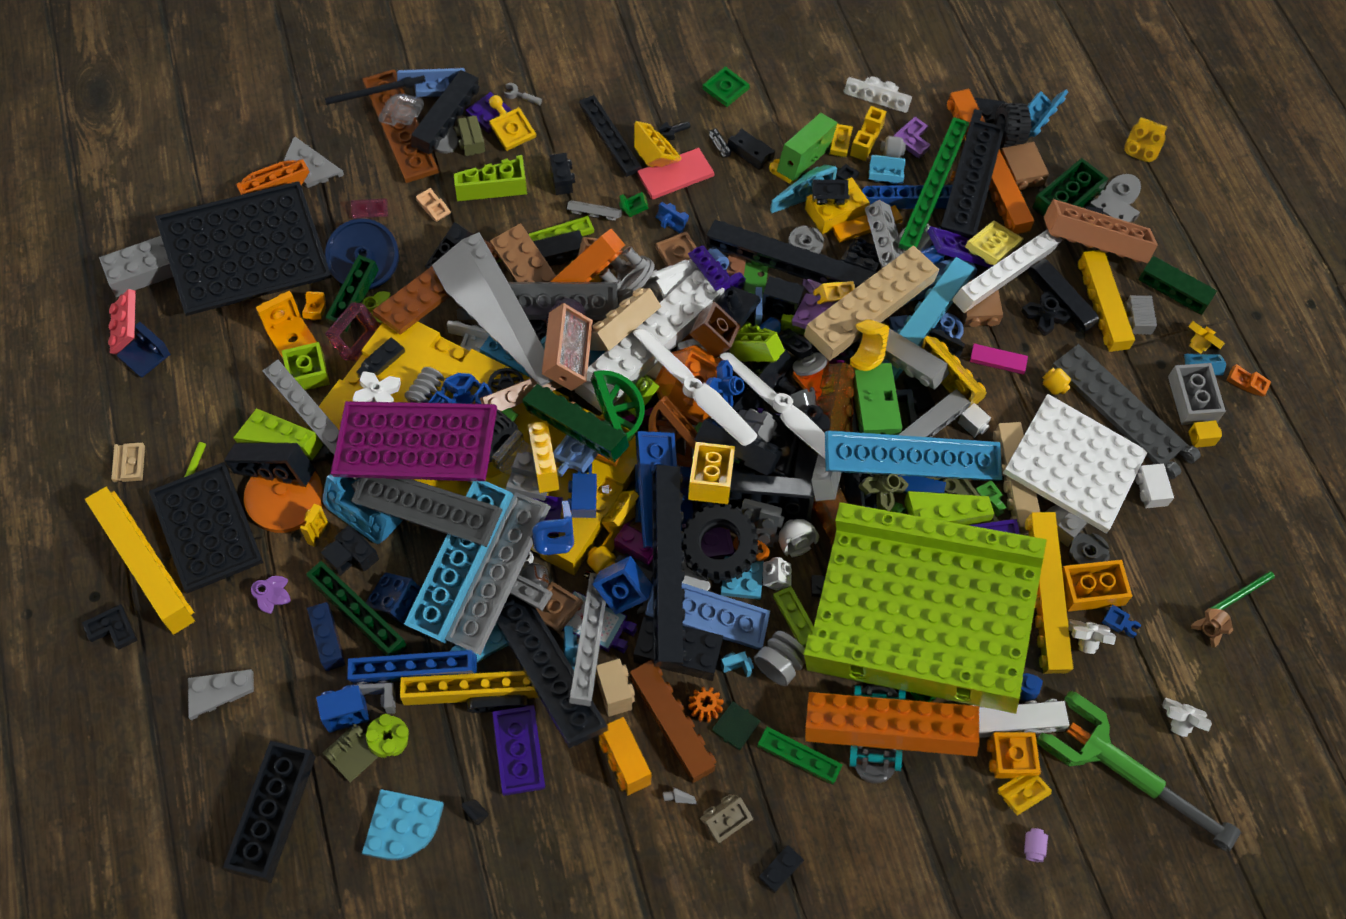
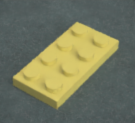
M992 221L972 237L965 245V248L970 253L983 258L986 263L995 265L1017 248L1024 238L998 222Z

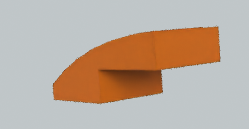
M1237 364L1231 368L1226 380L1242 390L1262 397L1266 395L1271 383L1270 380L1258 372L1251 374Z

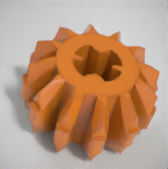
M704 686L701 687V693L695 689L694 696L689 697L691 704L688 705V709L693 710L692 717L699 715L698 721L701 722L704 717L708 723L711 721V717L717 719L718 713L723 711L721 705L724 701L723 699H718L720 693L716 692L713 694L712 687L709 688V691H706ZM705 702L709 703L707 707H703V704H705Z

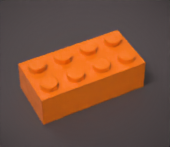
M609 229L550 282H590L623 253L621 249L625 244L612 229Z

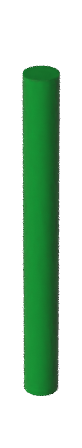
M1269 571L1211 608L1221 610L1227 608L1274 579V573Z

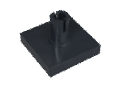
M730 285V288L726 289L717 301V304L741 328L758 306L761 299L755 294Z

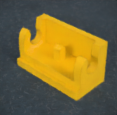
M854 281L823 283L813 290L814 296H821L817 304L839 301L855 289Z

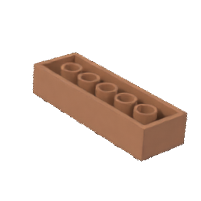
M1053 199L1044 215L1049 234L1053 237H1063L1072 243L1079 242L1089 248H1099L1105 253L1112 252L1119 257H1128L1138 263L1141 261L1148 263L1158 246L1150 228Z

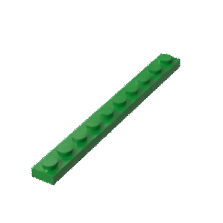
M953 117L898 248L908 250L913 245L916 248L918 247L970 122Z

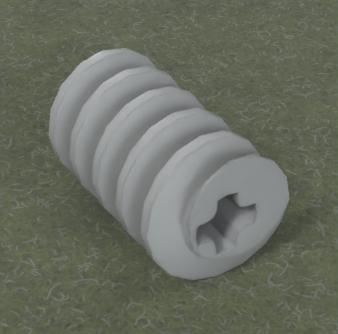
M423 367L417 379L414 380L413 385L409 387V391L405 393V398L409 403H428L427 398L431 399L433 397L431 392L436 393V387H440V381H444L443 375L434 368Z

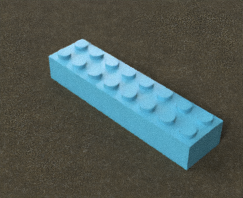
M472 482L466 497L503 509L488 546L484 547L447 534L404 625L445 644L448 640H445L450 627L514 496L510 491L489 482Z

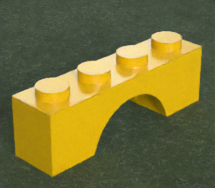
M543 421L528 424L539 493L559 490L548 423Z

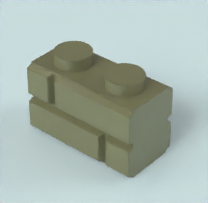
M477 116L458 119V126L455 127L456 136L461 138L458 140L460 150H464L466 156L484 153L485 145Z

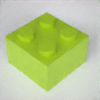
M319 342L282 350L285 368L304 390L330 385L324 355Z

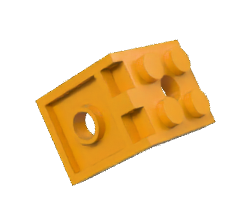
M290 291L279 294L277 297L263 302L256 307L264 329L282 359V350L317 342L301 318ZM291 337L298 338L295 342L288 341Z

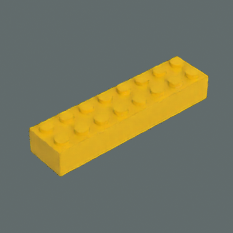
M106 486L85 498V501L172 634H176L195 622L192 614L195 612L187 603L184 595L176 586L174 580L116 492H110Z

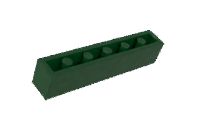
M536 384L522 399L529 413L543 421H547L551 426L614 463L629 447L627 435L623 430L613 428L607 421H601L592 412L587 413L578 404L568 402L564 396L556 395L548 387Z
M322 561L306 573L310 583L385 656L400 655L407 648L404 639Z

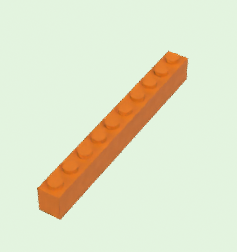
M970 89L950 93L949 100L947 101L948 110L951 111L953 117L970 122L974 109L979 110ZM981 115L980 121L985 122L983 116ZM999 150L989 185L991 199L995 202L998 213L1002 216L1007 229L1015 234L1028 232L1031 230L1035 220Z

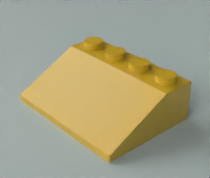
M926 336L921 348L943 360L948 365L949 375L941 384L949 393L958 389L971 402L970 406L974 403L977 405L984 399L987 393L985 387L973 378L970 370L965 369L961 365L957 356L952 355L948 351V347L944 342H940L937 338Z

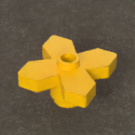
M1194 321L1189 324L1188 327L1196 333L1190 340L1189 346L1198 353L1206 352L1211 344L1219 349L1224 346L1225 343L1214 336L1216 332L1206 326L1204 329Z

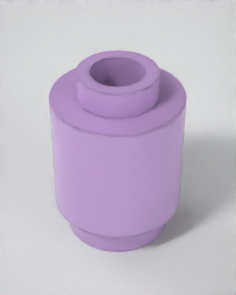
M1031 828V832H1026L1024 848L1026 860L1034 862L1044 861L1048 842V835L1044 834V830Z

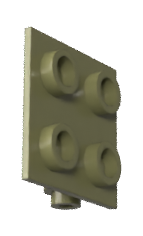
M356 724L323 752L327 759L350 783L378 758L368 749L366 735Z

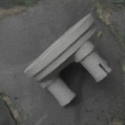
M631 246L627 247L622 254L629 260L628 262L621 260L618 256L610 263L616 272L614 275L608 268L603 269L599 274V277L605 282H617L618 301L627 299L633 295L632 293L636 289L642 288L654 270L653 261L648 257L639 256Z

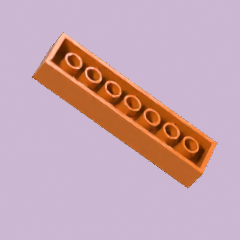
M809 692L806 742L977 757L979 747V706Z

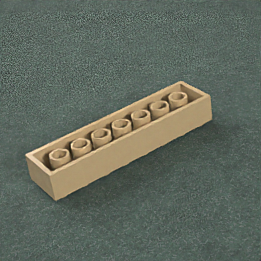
M913 245L809 322L804 337L831 361L862 337V332L858 331L855 327L856 324L867 319L881 323L935 282L940 269Z

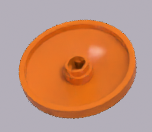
M316 471L306 487L299 486V482L294 481L291 484L283 483V479L274 478L271 481L266 480V478L260 475L251 477L244 491V505L251 520L260 528L274 533L292 532L300 529L301 525L305 526L306 512L314 504L321 507L323 504L324 489Z

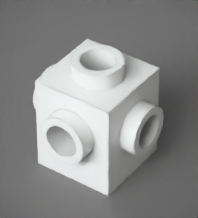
M774 557L770 561L764 562L763 585L774 590L791 586V563L784 561L780 557Z

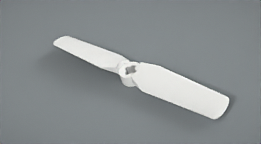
M637 329L633 332V335L675 378L684 384L682 389L684 395L694 398L697 405L741 445H749L757 438L756 432L716 390L706 383L702 384L699 379L694 378L691 371L646 329Z
M720 354L722 360L730 362L733 371L761 398L773 406L774 410L781 413L780 418L785 425L825 459V433L805 413L792 405L793 399L791 396L784 393L777 394L733 354Z

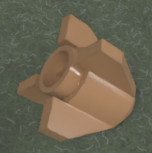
M1208 608L1205 611L1206 617L1195 621L1191 628L1196 630L1203 629L1204 633L1211 637V647L1215 648L1219 644L1222 634H1230L1233 631V626L1227 612L1221 609Z

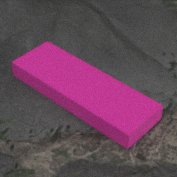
M973 344L970 362L1024 374L1028 356Z

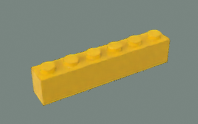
M1101 250L1083 252L1078 261V267L1082 271L1083 282L1087 285L1088 297L1092 300L1093 310L1099 316L1098 327L1102 330L1104 344L1107 345L1109 352L1128 350L1133 345L1135 337L1106 254Z

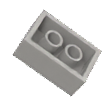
M1202 363L1174 366L1168 379L1181 425L1214 420L1218 422L1226 410L1212 364Z

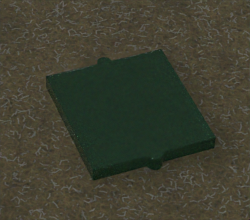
M732 702L712 731L723 738L725 743L728 742L738 750H741L761 721L749 713L748 709H743L735 702Z

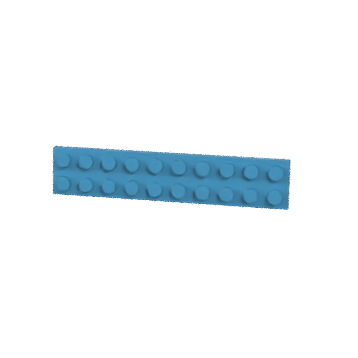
M843 431L825 432L826 471L988 481L1002 480L1000 442Z

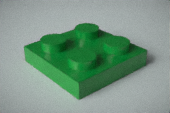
M726 66L703 84V90L726 107L750 88L749 83Z

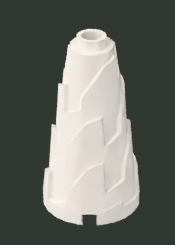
M685 259L658 271L654 270L642 289L651 288L660 303L695 270H700L691 259Z

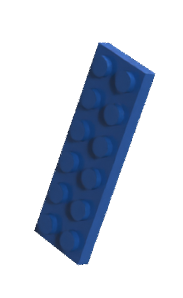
M637 431L635 439L643 548H653L652 471L656 465L677 466L675 433Z

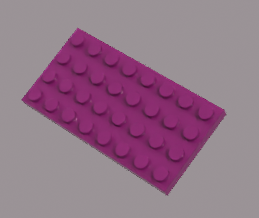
M345 401L331 475L333 477L486 482L497 406L495 404Z

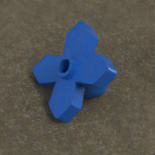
M721 360L716 367L717 378H709L706 384L716 390L733 407V395H741L745 385L741 378L732 376L733 367L728 360Z

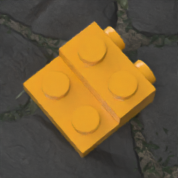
M993 732L990 739L987 740V751L992 752L989 769L991 773H994L995 778H1016L1017 776H1039L1041 774L1035 732Z

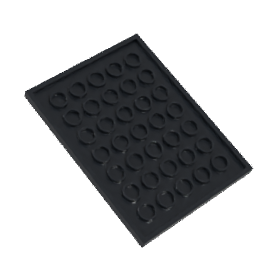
M300 181L155 216L186 316L331 278V273Z

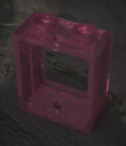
M352 302L325 335L328 337L329 343L338 349L339 355L344 360L357 362L362 356L361 350L379 328L380 324L364 304ZM356 317L366 331L349 349L339 335Z

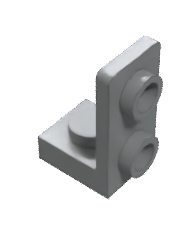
M379 681L378 684H369L368 682L357 683L363 695L381 694V707H384L387 714L395 713L396 688L393 683L389 681Z

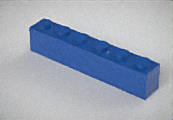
M472 650L351 658L348 659L347 679L353 684H357L358 682H398L401 680V677L477 673V655Z

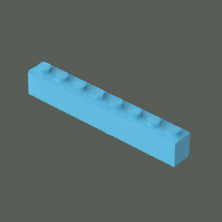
M958 257L953 262L949 261L944 269V274L936 278L933 289L929 288L927 290L924 301L916 305L915 313L907 317L904 322V328L902 330L899 329L897 333L921 347L924 338L929 336L930 330L935 328L952 305L954 296L969 282L975 267ZM886 359L882 361V363H891ZM892 365L895 382L903 370Z

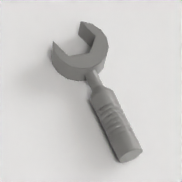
M514 83L506 84V89H512L511 93L505 92L506 98L514 99L517 96H521L524 100L541 105V98L518 92V87Z

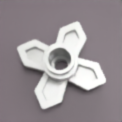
M364 371L360 378V385L364 389L355 391L352 400L354 402H394V398L390 394L399 391L401 385L400 378L389 376L379 382L374 373Z
M1068 619V627L1072 631L1071 635L1079 639L1080 651L1095 654L1100 642L1115 644L1116 636L1110 633L1111 629L1109 626Z
M1169 698L1164 699L1162 706L1167 710V716L1173 719L1171 722L1172 732L1187 737L1188 733L1192 732L1194 726L1209 731L1212 723L1206 718L1207 714L1205 711L1188 704L1182 705Z

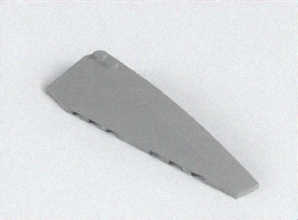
M480 232L462 239L432 265L446 293L450 297L452 296L460 307L462 306L467 311V314L471 318L473 317L490 337L498 342L518 364L524 367L525 371L539 385L543 386L552 382L553 380L542 375L544 348Z

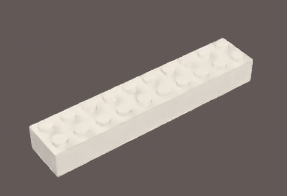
M695 270L660 302L662 307L635 330L646 329L663 346L671 351L677 343L681 342L690 333L699 312L714 301L717 303L725 289L721 288L715 291L700 271ZM635 330L588 367L587 382L575 388V393L600 412L602 411L590 380L594 371L616 372L636 384L640 377H643L659 362L633 335ZM606 384L610 394L614 386ZM619 389L613 404L625 394L624 391Z

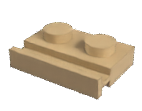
M129 443L120 446L114 444L111 477L113 482L143 480L144 443Z

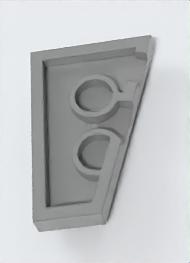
M252 669L188 678L189 719H196L200 714L207 711L211 712L226 702L235 701L254 692Z

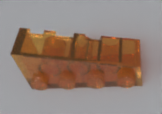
M843 362L826 365L823 370L820 385L822 394L818 397L817 404L823 410V414L829 417L831 423L829 430H822L824 433L826 431L853 432L855 373L854 367Z

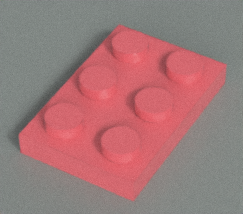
M128 289L110 306L111 321L109 323L110 337L108 345H110L111 354L117 355L134 339L136 292L134 290Z

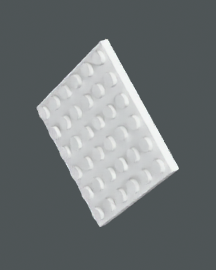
M1047 394L1003 474L1107 534L1147 452L1137 444Z

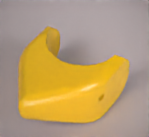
M867 319L855 325L856 329L862 332V340L857 352L850 358L851 366L862 371H870L882 363L889 335V327L887 325Z

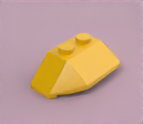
M635 121L634 147L644 159L646 165L650 167H664L681 160L680 155L669 141L659 132L655 131L651 124Z

